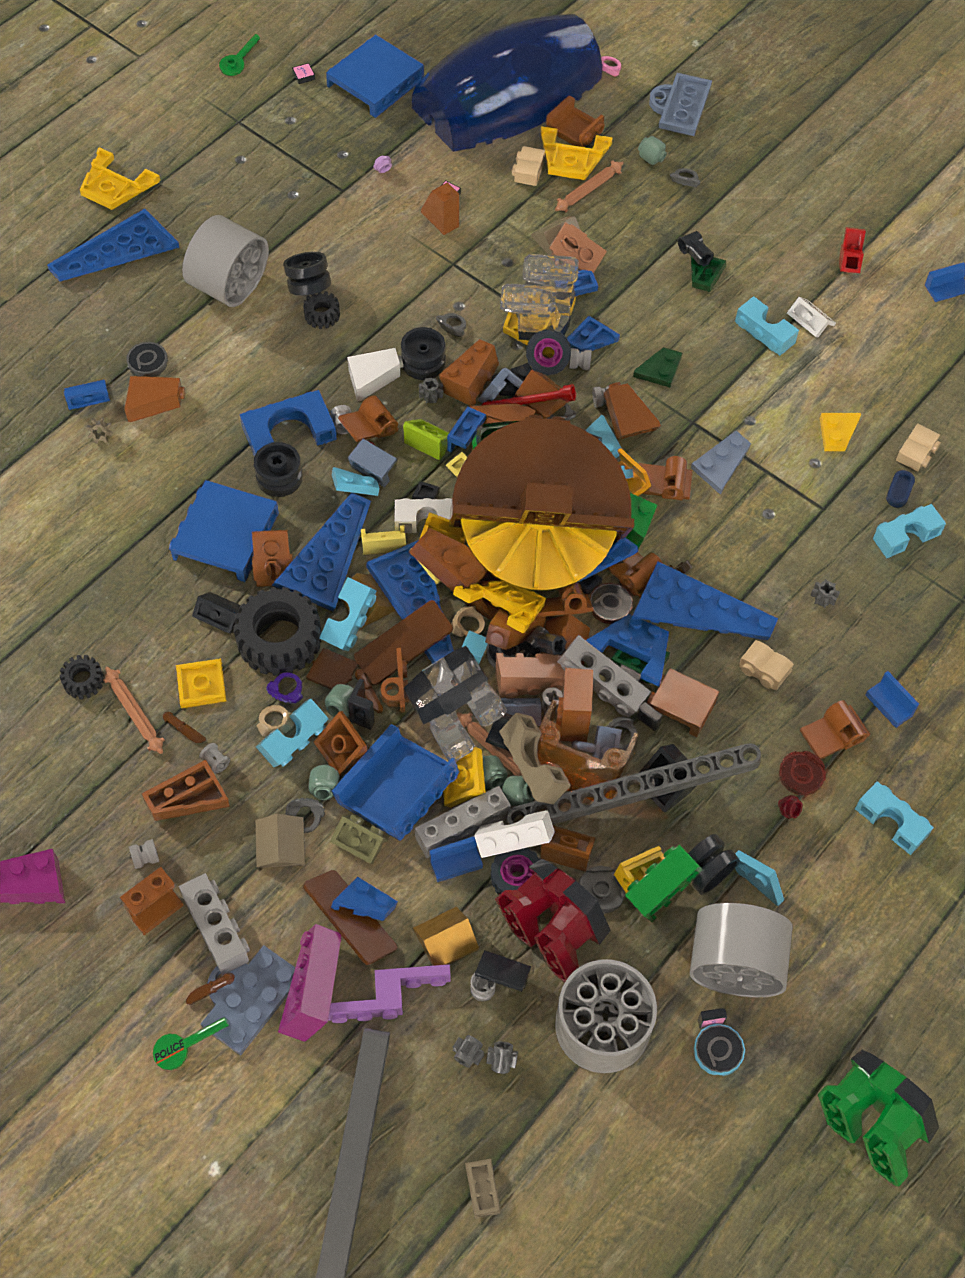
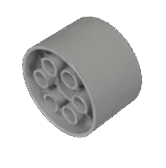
M222 215L212 216L199 227L189 243L183 261V278L187 284L229 307L239 306L253 292L261 280L268 260V243L265 238Z
M718 903L701 908L697 913L690 977L703 987L736 996L771 997L783 993L787 987L793 930L791 921L775 911L748 904Z
M596 960L576 969L562 987L555 1021L556 1035L565 1054L578 1066L597 1073H613L632 1065L645 1051L656 1022L657 1002L653 989L638 970L620 961ZM595 983L598 984L599 989H596L594 985ZM603 984L615 985L616 989L607 990ZM621 988L626 990L623 994L620 993ZM582 991H589L593 997L591 999H584L580 993ZM633 998L637 1005L628 1006L624 999ZM603 1002H610L612 1004H604ZM567 1003L580 1006L576 1010H565ZM603 1013L608 1014V1021H603ZM583 1015L588 1019L589 1023L581 1024L576 1018ZM634 1015H644L645 1022L638 1020ZM628 1022L633 1025L634 1030L625 1031L621 1024ZM589 1031L592 1037L586 1046L579 1039ZM601 1031L607 1032L610 1039L603 1041L598 1038L597 1033ZM618 1036L627 1049L618 1051L615 1041Z

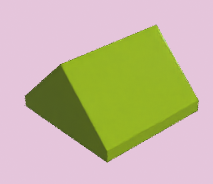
M422 419L404 422L405 444L438 460L443 457L447 451V436L449 432Z

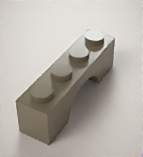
M515 713L499 731L504 739V744L511 752L513 761L518 765L524 781L532 791L533 798L540 803L554 805L571 785L561 768L540 764L537 756V746L542 733L533 717Z

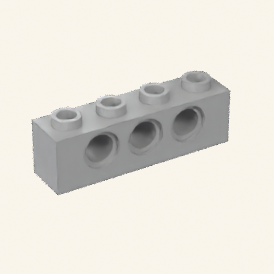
M579 635L557 661L564 671L565 668L593 670V691L597 693L601 700L613 705L619 714L628 718L639 709L651 692ZM581 661L586 662L587 665H588V668L584 667V666L581 664ZM599 675L604 676L605 679H606V682H603V681L599 678ZM617 689L622 690V692L624 693V696H621V695L617 692Z
M498 786L416 827L415 839L425 857L429 858V850L464 840L476 834L480 826L506 819L511 805Z
M205 873L180 885L179 889L221 974L224 975L248 963L247 952L250 951L245 938L239 939L237 933L240 930L235 919L228 918L226 913L230 912L224 899L219 900L217 894L220 891L214 879L209 881ZM206 901H211L208 905H202ZM216 920L221 921L217 925H211ZM231 940L230 943L226 945H221L223 941Z

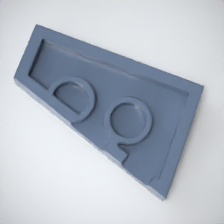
M735 431L694 461L691 469L721 494L726 483L731 479L733 472L750 449L751 443L738 431Z

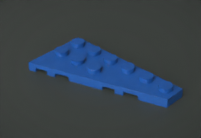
M143 209L54 260L47 266L49 271L60 282L180 247L179 242L146 209Z
M351 493L284 572L275 580L272 586L281 590L282 587L290 588V592L297 590L302 593V598L307 596L311 603L333 612L336 608L338 596L342 590L371 501Z
M419 540L368 561L366 568L402 620L430 600H434L441 609L435 581L429 576L418 560L409 553L410 549ZM447 635L425 651V654L434 666L445 662L444 656L454 651L450 635Z
M657 562L631 617L632 620H651L650 622L652 623L664 622L678 627L705 631L710 629L719 631V633H736L744 637L768 640L771 637L778 618L660 562Z

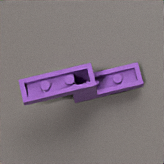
M450 965L375 970L376 1000L331 1003L328 1021L344 1023L347 1019L356 1018L358 1021H370L372 1017L395 1019L398 1015H403L401 986L406 985L407 988H417L421 984L443 986L446 982H450Z

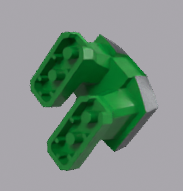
M862 1049L851 1058L852 1068L838 1085H826L818 1093V1097L827 1124L849 1143H855L862 1135V1113L872 1105L881 1114L877 1122L862 1138L871 1165L875 1171L894 1186L899 1187L908 1177L905 1150L918 1138L930 1143L939 1129L933 1101L905 1075L875 1055Z

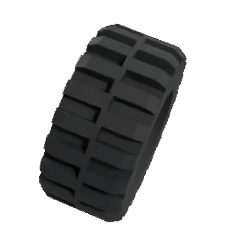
M274 587L270 588V591L264 592V590L257 592L255 597L251 595L246 599L247 604H241L238 609L239 613L235 615L234 634L238 651L241 653L244 662H249V667L254 670L259 668L260 673L266 675L272 672L273 676H279L280 673L284 672L293 673L295 669L300 671L305 668L306 662L309 664L313 661L314 654L319 652L320 643L322 642V639H320L321 625L318 610L307 596L302 598V593L297 590L290 592V588L282 587V590H277ZM273 621H288L299 628L295 635L283 642H268L258 636L260 630Z

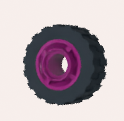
M544 329L537 332L531 337L526 347L528 364L531 365L534 371L545 375H555L562 371L569 363L571 356V347L566 336L554 329ZM545 347L553 348L554 355L547 358L544 356L543 349Z
M523 848L496 855L494 863L491 865V879L495 892L501 894L504 890H517L532 875L529 866L541 860L537 853L532 852L529 848ZM517 871L523 873L520 877H515L512 874Z

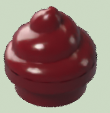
M788 795L778 801L779 811L784 817L788 819L797 818L801 814L803 804L798 797Z

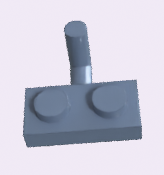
M503 368L478 400L481 403L487 402L488 399L493 401L507 384L504 381L505 378L517 388L521 386L523 381L509 369Z
M597 725L594 744L574 740L571 746L573 749L592 753L590 772L614 776L622 730Z

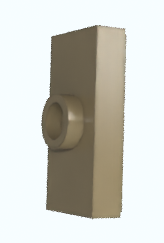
M491 1158L465 1163L474 1218L501 1214Z

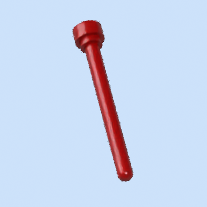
M573 384L564 385L559 391L484 402L481 406L502 404L524 405L557 399L571 402L576 400V389Z

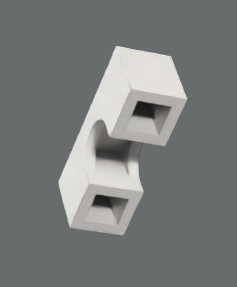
M404 498L395 500V531H400V525H404L405 533H417V524L421 520L427 519L429 512L450 519L452 499L425 498L410 500Z
M546 810L525 815L522 820L510 825H504L503 821L482 825L474 836L481 858L549 843L555 831L549 812Z

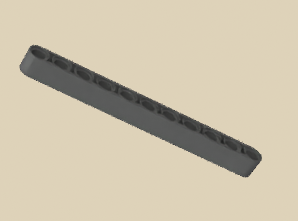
M749 743L564 793L554 805L534 801L516 806L508 812L507 820L509 824H514L516 816H525L537 813L541 809H546L549 812L553 825L757 769L761 763V751L758 746ZM753 753L757 758L753 761H747L744 759V755ZM725 759H729L733 762V765L725 768L720 763ZM705 765L710 768V771L706 774H701L697 769ZM678 772L687 774L683 780L675 779L674 775ZM655 778H661L664 781L662 785L657 787L653 786L651 782ZM633 784L640 786V790L636 793L628 791V788ZM613 790L617 792V796L613 799L605 797L608 791ZM584 798H594V802L591 805L582 804ZM563 803H570L571 808L568 811L562 812L559 810Z
M365 1028L363 1032L316 1278H346L390 1040V1032Z

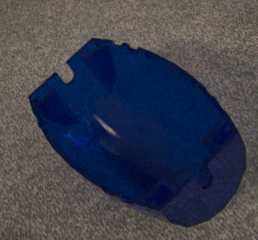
M575 14L541 16L508 23L482 33L464 43L434 66L415 86L412 93V109L428 126L432 125L433 116L435 120V133L453 152L476 148L477 143L485 142L486 145L492 144L493 139L500 137L505 140L546 122L547 115L569 95L578 101L586 90L590 91L602 78L600 48L592 30L582 18Z

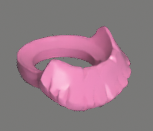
M610 56L594 58L598 68L614 77L619 75L621 70L619 60ZM604 61H613L617 66H609Z

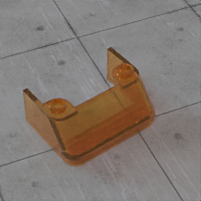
M552 700L539 727L542 733L537 746V756L540 764L561 768L571 785L567 789L570 792L624 777L636 750L639 734L634 733L626 751L619 748H610L604 753L602 760L559 743L562 733L561 728L553 722L557 701ZM613 790L608 791L605 797L613 799L617 792ZM586 797L587 799L594 801L593 797Z

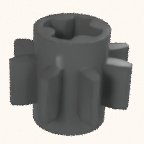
M425 378L423 384L419 383V398H424L426 403H437L438 398H443V383L438 384L436 378Z
M827 579L821 583L816 582L810 595L815 597L814 604L824 608L829 604L834 606L836 598L840 594V591L835 588L836 583L827 581Z
M467 1035L464 1040L458 1037L452 1047L454 1048L452 1051L456 1053L454 1059L467 1068H470L472 1063L478 1066L484 1057V1051L481 1050L483 1044L470 1035Z
M504 1041L496 1042L494 1048H488L486 1063L492 1064L491 1069L496 1073H509L511 1067L516 1068L518 1051H513L511 1043Z

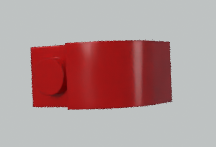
M845 228L843 244L840 250V271L861 272L864 256L862 249L866 234L865 229Z

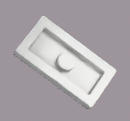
M798 297L787 312L788 315L815 337H819L828 325L834 326L836 324L809 300Z

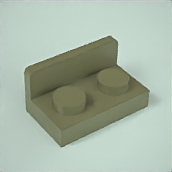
M357 815L342 816L330 842L373 864L383 843L387 842L389 837L384 835V831L372 825L369 827L363 824L364 819Z

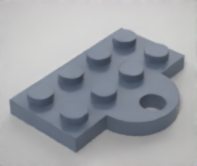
M677 73L673 85L664 84L655 87L650 93L649 105L654 112L662 115L659 128L695 136L712 80Z
M263 945L249 964L246 963L228 972L235 975L232 984H228L217 990L216 993L209 995L215 1006L202 1021L201 1027L204 1028L226 1017L229 1026L213 1034V1036L241 1056L287 998L295 967ZM218 966L211 972L207 983L216 980L221 974Z

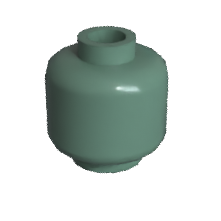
M654 136L645 137L638 147V151H640L639 156L651 165L662 162L667 155L665 143Z
M338 684L329 692L325 699V706L331 716L335 717L339 711H343L346 717L349 716L348 700L354 690L353 687Z
M483 756L485 789L492 790L498 786L501 788L508 777L505 766L497 756Z
M320 765L313 768L309 776V792L319 800H328L334 797L332 790L340 781L339 772L329 765Z
M510 776L505 780L502 792L511 806H520L534 801L532 791L522 776Z

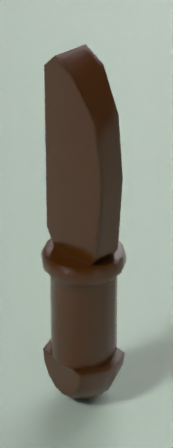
M361 669L356 670L355 678L357 680H364L366 699L373 702L375 712L382 714L383 707L375 691L372 689L373 687L370 685L365 675L366 673Z
M163 713L164 721L174 726L177 731H180L189 740L195 743L206 741V737L184 721L178 719L173 713Z
M225 973L222 977L198 987L189 994L186 1004L192 1005L216 993L222 987L232 984L235 975L233 973Z

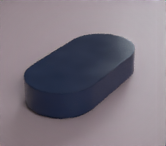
M900 470L895 473L886 495L889 505L896 508L906 505L915 483V477L912 473L906 470Z

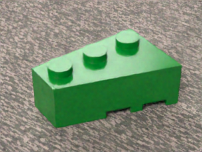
M630 493L631 518L634 519V528L625 538L637 545L639 549L646 536L657 504Z
M680 845L676 848L674 846L669 848L663 855L665 858L659 864H652L645 871L647 874L640 881L638 879L635 880L627 888L628 892L625 896L652 923L657 918L654 914L663 906L668 907L672 903L670 899L679 891H683L702 871V868Z

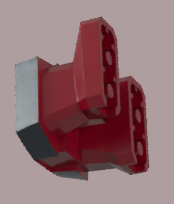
M541 859L529 866L532 875L517 890H504L495 900L511 932L529 947L537 943L549 969L565 983L568 977L579 968L576 950L589 939L600 945L611 930L598 900L575 879L548 861ZM549 908L554 916L541 930L539 915Z

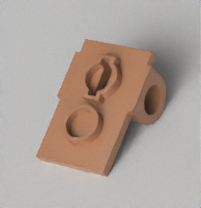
M566 222L549 247L552 251L551 258L559 265L568 266L571 264L580 271L588 270L593 273L607 252L590 240L587 234Z

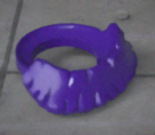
M282 673L274 681H270L267 684L266 690L268 694L272 695L275 699H279V701L297 703L303 698L301 694L302 682L293 673ZM291 677L295 679L297 686L293 692L288 695L279 693V682L283 678Z

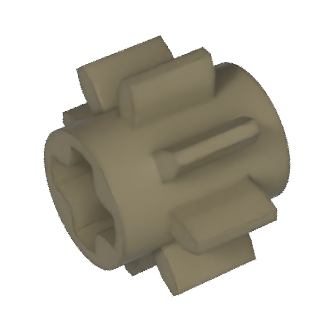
M104 417L98 421L92 418L93 426L87 425L86 427L87 430L91 431L88 438L95 439V444L101 440L107 443L106 435L112 436L113 434L111 430H108L112 423L104 422ZM98 427L102 428L101 434L97 433Z

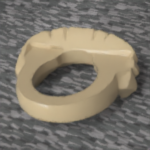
M464 606L461 608L451 623L454 628L452 634L459 637L467 636L468 631L460 624V620L463 617H474L478 620L479 629L475 631L477 634L483 631L485 625L483 616L476 611V606Z
M279 705L266 707L259 715V724H257L259 733L263 737H267L272 731L278 729L283 735L284 733L286 734L295 724L289 717L292 713ZM278 712L282 714L283 720L280 725L273 727L265 722V717L269 713Z

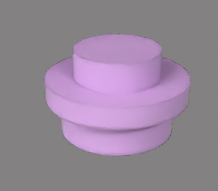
M378 157L375 160L374 169L379 173L387 172L392 167L390 157Z

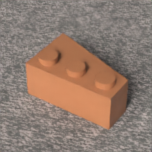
M496 653L495 676L500 698H516L519 695L525 694L537 695L551 687L557 688L560 691L563 690L565 671L557 662L562 655L536 654V658L524 657L523 653H516L515 657H504L503 653Z

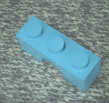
M753 296L738 308L735 322L739 327L753 335L755 339L765 344L771 351L781 356L796 343L799 330L785 319L777 324L767 323L765 320L769 307Z
M932 504L925 507L920 506L912 513L902 514L889 523H881L876 528L873 540L885 557L889 558L905 551L910 540L906 533H913L922 542H926L941 535L946 522Z
M347 577L338 598L348 603L350 613L345 620L340 622L328 618L320 634V639L342 650L349 651L350 648H353L357 641L356 634L359 628H362L366 622V613L369 607L371 608L376 601L377 596L375 594L377 590Z
M311 698L289 716L296 725V733L293 738L285 737L276 729L256 746L273 767L280 764L284 767L293 759L291 754L296 749L301 751L310 743L308 738L311 735L315 734L317 736L326 728L324 723L329 718Z
M878 781L862 796L855 807V810L872 824L881 817L894 819L899 829L892 840L910 855L923 843L934 828L925 817L919 816L911 809L907 802L898 799L887 786L881 785Z

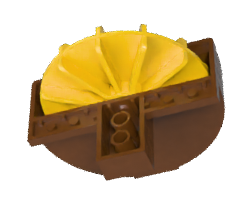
M530 415L523 421L509 424L494 431L484 438L469 454L461 467L454 487L449 527L463 529L467 544L474 556L496 578L524 589L552 590L566 587L590 574L606 557L614 540L624 539L634 528V519L631 518V497L626 477L610 450L592 434L570 424V421H566L563 417L543 419L541 415Z

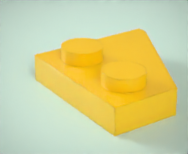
M821 413L820 423L824 451L846 450L860 420L861 413Z

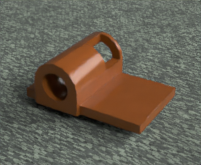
M375 395L365 399L358 411L339 415L338 417L339 421L356 442L362 439L367 440L394 435L399 430V424Z
M672 456L666 460L665 466L638 463L646 470L651 483V487L642 494L662 496L665 499L689 500L692 470L687 469L686 459Z
M288 530L252 532L254 552L252 565L254 581H256L257 587L272 586L275 580L293 561V554L289 553Z
M637 552L624 559V563L614 564L607 569L620 580V583L634 596L637 595L641 598L638 591L648 583L657 562L663 564L661 559L652 552L648 553L645 557Z
M575 582L566 587L559 588V597L546 598L544 607L537 616L567 615L569 613L571 615L593 612V606L588 594H583L580 584Z
M396 648L398 677L388 678L383 681L381 697L387 706L400 707L401 713H405V703H409L404 690L408 680H403V678H407L406 660H402L401 648ZM395 689L398 693L390 696L387 694V691Z
M844 700L830 706L826 710L824 718L800 728V732L819 760L844 748L847 750L862 743L870 736L869 731L852 706H848Z

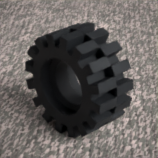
M324 291V294L319 292L317 295L311 294V297L309 295L306 297V300L303 302L305 320L309 325L312 324L314 328L318 325L319 329L325 326L327 329L329 324L334 326L335 322H338L340 308L338 298L334 297V294L328 295V292ZM321 307L329 309L325 312L315 311L316 309Z
M76 655L77 660L71 657L69 658L70 663L65 662L63 664L65 668L60 669V680L68 695L71 694L75 699L77 695L79 699H83L84 695H86L88 699L91 698L90 693L93 692L94 695L98 693L96 688L101 690L103 687L101 683H104V675L98 661L96 662L95 658L91 657L90 659L88 655H84V659H82L81 655ZM87 671L90 673V678L85 682L76 683L73 680L74 676L79 672Z

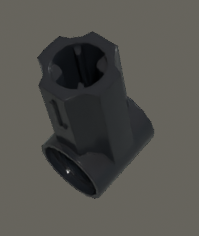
M698 231L678 239L680 251L683 254L689 253L699 265L707 266L714 259V253L704 244L703 238Z
M537 626L522 643L524 648L534 656L540 652L562 655L566 651L567 641L564 636L550 634L545 628Z

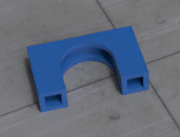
M319 390L307 392L294 398H288L284 401L268 404L240 414L242 428L254 456L264 445L274 442L270 434L271 430L275 425L285 420H298L305 423L309 427L317 446L337 440L335 425Z

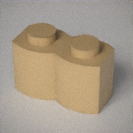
M523 146L522 150L518 151L516 157L517 164H514L512 169V176H515L514 182L537 186L545 161V150Z
M917 424L900 449L896 461L917 472L922 467L926 468L932 458L929 455L931 452L935 454L941 444L938 441L940 434Z
M755 640L742 656L739 667L745 675L758 678L764 687L777 690L791 673L794 664L785 656L774 652L766 644Z

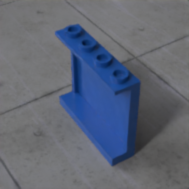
M374 35L326 72L327 87L330 88L332 85L337 84L368 104L370 115L376 118L424 80V65L384 39Z
M205 480L203 486L197 490L194 503L188 507L187 516L184 521H181L176 538H173L170 542L169 550L173 560L176 561L179 555L235 572L237 580L246 582L253 568L252 532L271 531L279 514L277 501Z
M391 724L334 787L332 793L339 805L401 841L405 835L411 832L416 822L427 813L428 808L434 801L441 797L446 787L457 778L459 769L454 758H451L449 761L440 758L404 738L399 728Z

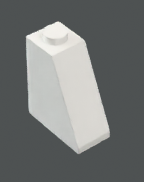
M395 348L347 357L348 370L357 402L362 401L400 377V368H403V361L401 355H397Z

